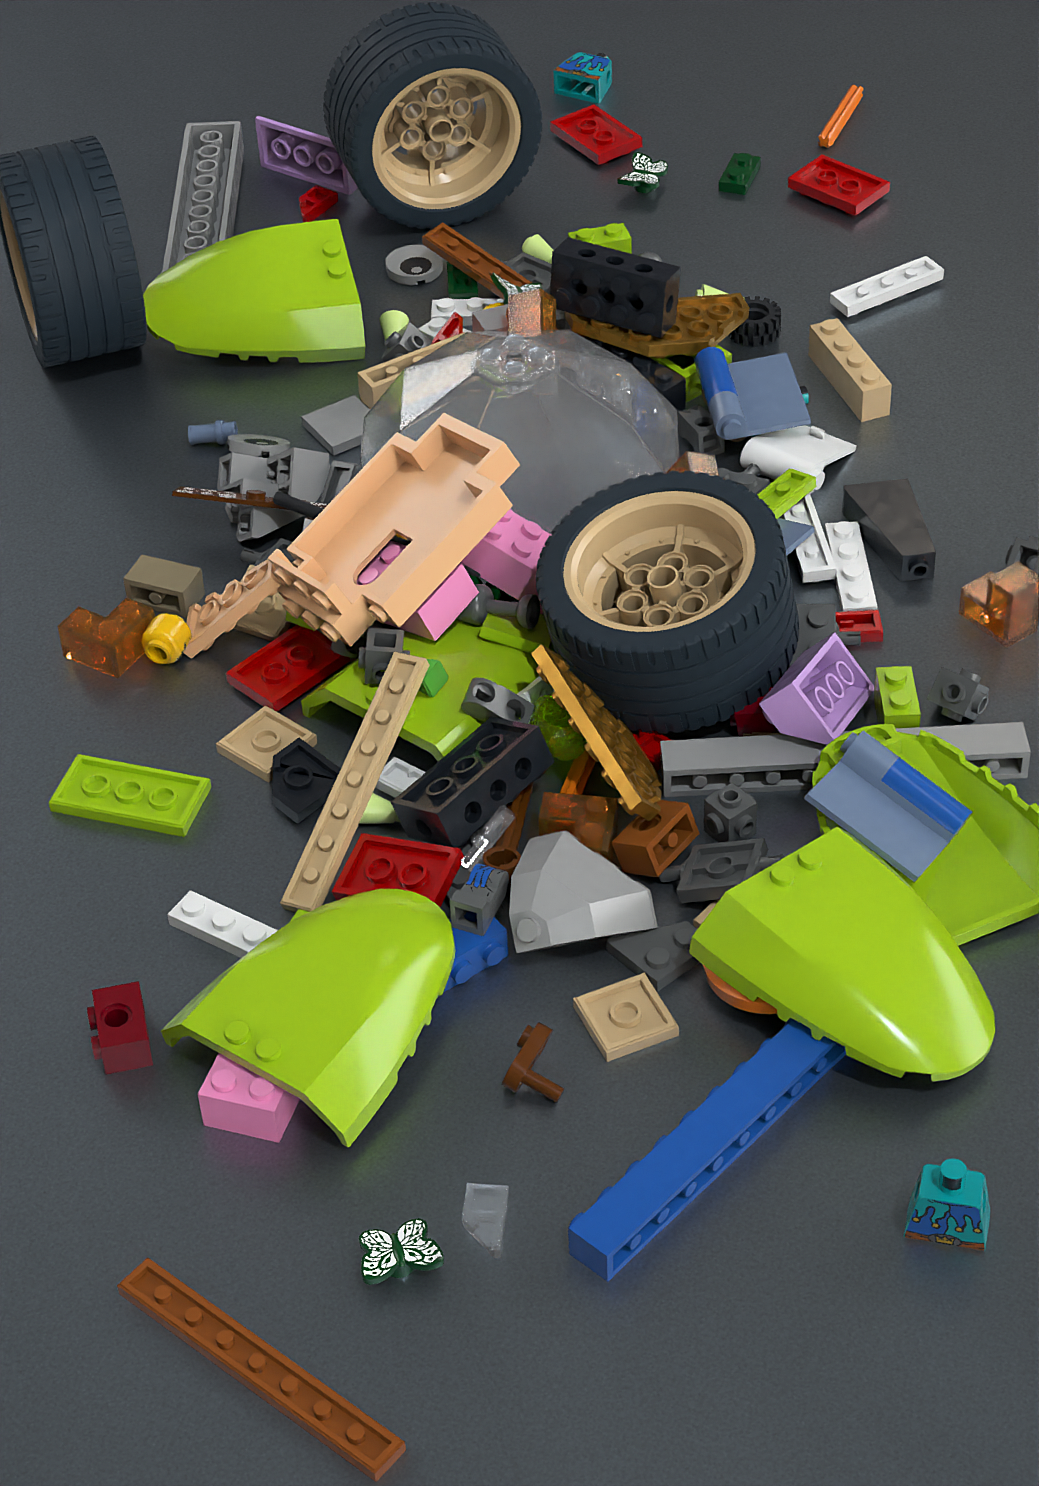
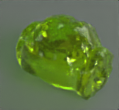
M552 693L539 697L534 702L535 707L529 724L539 726L553 758L562 761L576 759L586 750L584 745L588 742L584 736L579 735L568 722V719L571 717L570 714L556 703Z

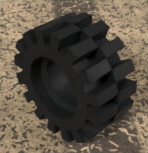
M750 296L744 297L749 306L748 319L732 331L728 337L734 339V342L737 344L742 341L743 346L747 347L749 343L753 344V347H758V343L766 346L768 341L772 343L776 341V337L779 338L781 332L780 306H777L775 301L770 303L768 298H764L762 301L760 296H755V300H751Z

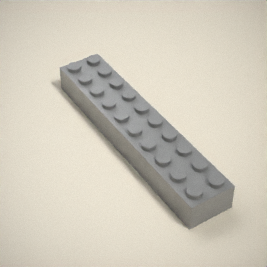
M241 121L186 123L162 273L187 256L216 242L233 237L244 154Z

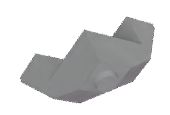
M293 447L272 457L262 458L232 452L219 458L218 491L246 494L247 490H261L266 492V497H274L276 492H282L300 500L316 502L324 490L331 467L329 464V453ZM227 503L225 506L230 522L237 523L236 537L238 542L241 543L257 539L304 516L292 510Z
M568 831L530 838L511 876L509 917L516 953L536 952L606 936H620L658 928L651 891L640 882L634 881L619 870V867L602 855L584 846L578 841V838Z

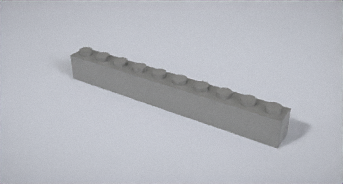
M1023 722L896 728L897 732L919 735L920 730H924L962 750L965 759L978 768L983 765L990 768L991 775L996 780L1028 777L1031 751ZM843 731L841 735L850 731ZM786 734L660 741L663 796L710 795L730 783H734L747 793L811 790L813 771L816 770L819 764L821 751L827 745Z

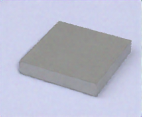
M355 395L301 416L302 425L333 456L387 434V425Z

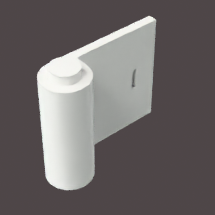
M803 425L763 433L751 438L742 450L740 464L745 469L751 463H753V466L756 464L760 468V475L772 480H776L789 468L816 477L817 487L810 492L811 494L815 490L820 489L824 482V466L855 452L857 445L825 433V430L815 426L810 428Z

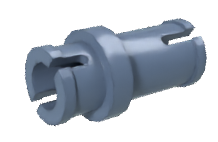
M216 420L213 424L188 426L190 445L212 442L224 445L228 436L238 434L236 421L224 422L223 420Z

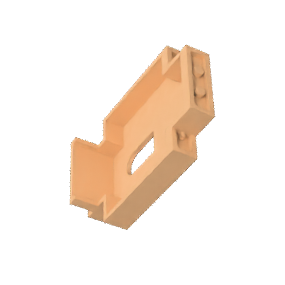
M443 413L417 441L396 432L289 545L286 550L295 559L292 563L279 549H276L268 557V560L276 568L273 574L282 583L277 589V592L285 600L282 606L296 619L301 615L303 621L312 629L317 630L320 627L323 634L331 641L336 642L339 639L350 647L376 619L382 624L389 621L400 628L513 506L500 486L520 466L519 462L503 441L446 413ZM396 534L411 541L377 579L367 585H357V578L360 572Z

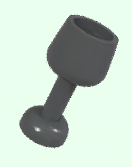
M474 584L479 593L456 618L473 625H482L488 613L515 616L522 627L533 629L539 620L540 601L535 594L524 595L518 603L494 600L493 592L488 586Z

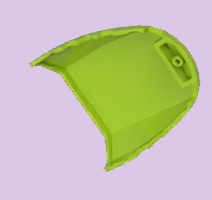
M338 219L279 225L249 231L216 242L187 256L159 274L148 285L143 294L148 331L157 340L162 337L173 343L178 351L216 358L219 357L220 353L237 354L240 360H247L249 355L267 356L270 362H277L279 357H297L299 363L365 359L366 346L361 303Z
M457 619L452 622L436 641L404 630L403 650L410 651L412 656L440 661L449 676L448 681L434 697H429L418 690L398 735L430 752L437 761H440L484 723V721L466 714L462 709L464 697L473 678L491 680L518 694L539 677L536 672V668L539 665L531 653L483 639L479 636L482 625H473ZM551 644L549 649L555 652L553 644ZM358 659L301 700L303 715L310 718L320 708L332 701L364 718L379 684H365V669L358 668Z
M877 724L852 730L831 741L821 751L819 764L812 775V788L841 760L844 752L840 748L852 732L859 735L862 731H865L973 812L956 836L916 882H913L884 860L934 912L957 946L1039 914V806L1036 803L1029 806L1018 796L1014 785L1009 783L1004 786L992 777L990 768L985 765L980 768L965 759L962 750L924 730H920L919 735L897 732L894 724ZM815 807L821 835L835 827L843 829Z
M835 827L726 891L691 938L689 953L748 999L754 1002L761 998L777 1009L778 1018L787 1022L790 1017L811 1029V1035L814 1039L820 1041L825 1036L845 1046L847 1056L885 1073L901 1078L905 1072L930 1074L932 1082L949 1080L962 1076L975 1068L990 1051L995 1035L994 1011L975 971L952 936L934 912L899 874L865 844L839 827Z
M401 889L366 891L322 905L289 922L220 974L161 1030L165 1043L171 1047H174L182 1037L190 1036L295 1095L305 1102L336 1133L341 1144L349 1148L398 1081L397 1072L406 1057L414 1055L416 1040L423 1026H428L431 1022V1010L438 995L442 996L454 963L456 950L452 925L445 912L435 902L415 892Z

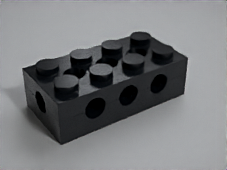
M568 237L552 251L549 307L662 338L676 323L681 267Z
M490 717L391 801V804L408 838L458 848L464 845L469 837L482 825L489 823L494 818V815L507 803L514 801L519 796V793L531 782L538 780L544 771L555 761L539 726Z

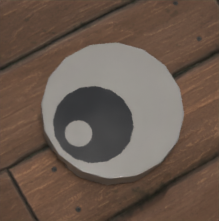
M407 245L397 248L389 253L385 259L388 277L403 285H418L417 281L425 280V283H429L439 277L443 271L442 257L424 245Z
M236 434L227 437V449L239 454L256 457L269 454V457L289 450L290 441L266 435Z

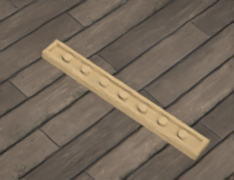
M398 652L393 653L280 902L285 910L297 912L298 909L310 912L323 905L430 666L426 658Z

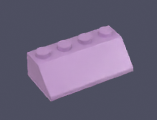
M261 116L255 118L261 167L348 195L358 188L330 138Z
M834 632L804 651L762 699L759 705L767 721L775 725L780 733L828 745L839 737L874 692V685Z

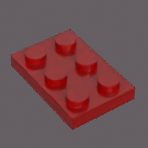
M595 104L550 121V131L598 165L643 147L640 135Z
M821 154L788 177V188L856 216L887 194L890 189V182Z
M295 625L227 671V683L263 707L266 705L277 712L348 663L350 657L334 652L331 649L332 641L319 631Z
M361 833L331 892L337 901L357 893L376 889H401L425 896L441 907L464 860V855L460 848Z

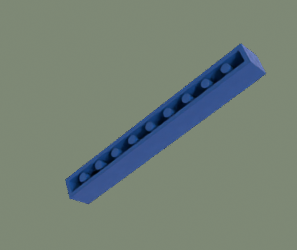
M790 1017L783 1029L773 1038H767L750 1060L741 1062L734 1070L732 1076L722 1086L714 1087L706 1100L695 1111H688L681 1119L679 1126L668 1136H661L656 1141L651 1152L641 1161L633 1162L623 1178L613 1187L608 1186L605 1188L595 1204L585 1213L581 1212L573 1218L568 1227L569 1254L608 1282L846 1055L845 1046L825 1036L820 1041L814 1039L809 1027Z

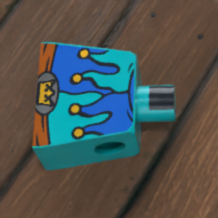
M578 52L553 70L554 94L600 104L612 83V61L604 53L591 55Z
M954 1158L945 1160L941 1166L934 1164L923 1165L909 1200L904 1237L985 1251L991 1213L985 1175L981 1172L967 1170L964 1162Z

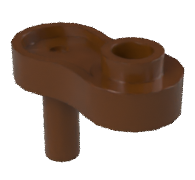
M540 1022L537 1023L535 1028L527 1025L517 1043V1046L522 1049L509 1067L501 1085L516 1093L521 1085L525 1084L556 1103L564 1092V1088L531 1070L547 1045L553 1029Z

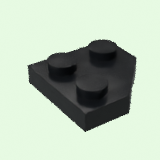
M300 737L273 756L272 804L298 824L326 803L341 768Z

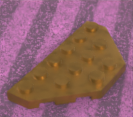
M741 293L679 297L676 323L662 338L565 312V318L572 332L647 357L665 358L667 355L679 354L693 356L704 348L715 347L748 319L749 306Z
M541 644L531 653L539 665L536 668V672L548 685L551 684L554 689L552 693L553 699L562 709L568 711L571 716L568 719L569 724L579 735L584 736L588 742L584 745L586 751L595 761L601 763L604 768L601 771L602 776L610 786L615 789L617 788L621 794L618 798L621 806L630 815L633 816L636 813L650 821L661 810L657 802L661 800V790L658 787L662 785V779L627 726L620 719L616 720L603 707L604 702L585 682L582 684L569 671L570 666L561 656Z

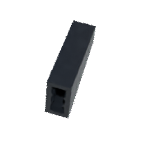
M908 478L843 485V515L849 522L858 521L861 536L901 582L934 578L936 551Z

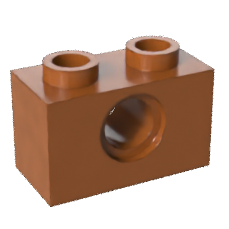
M660 800L657 804L661 807V810L655 817L648 821L637 815L611 842L624 873L658 877L700 834L688 803Z

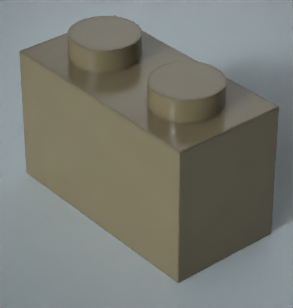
M143 554L123 578L129 605L173 614L183 618H187L189 607L195 603L198 604L205 595L201 568Z

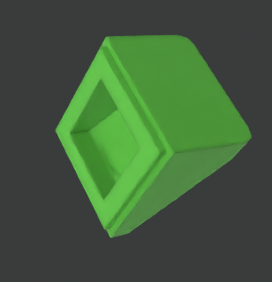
M427 659L430 666L419 691L429 697H434L448 681L449 676L440 661Z

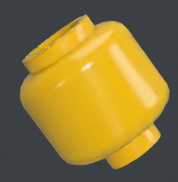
M168 613L158 614L151 620L141 639L142 648L147 657L155 663H175L184 654L192 634L189 626L181 617Z

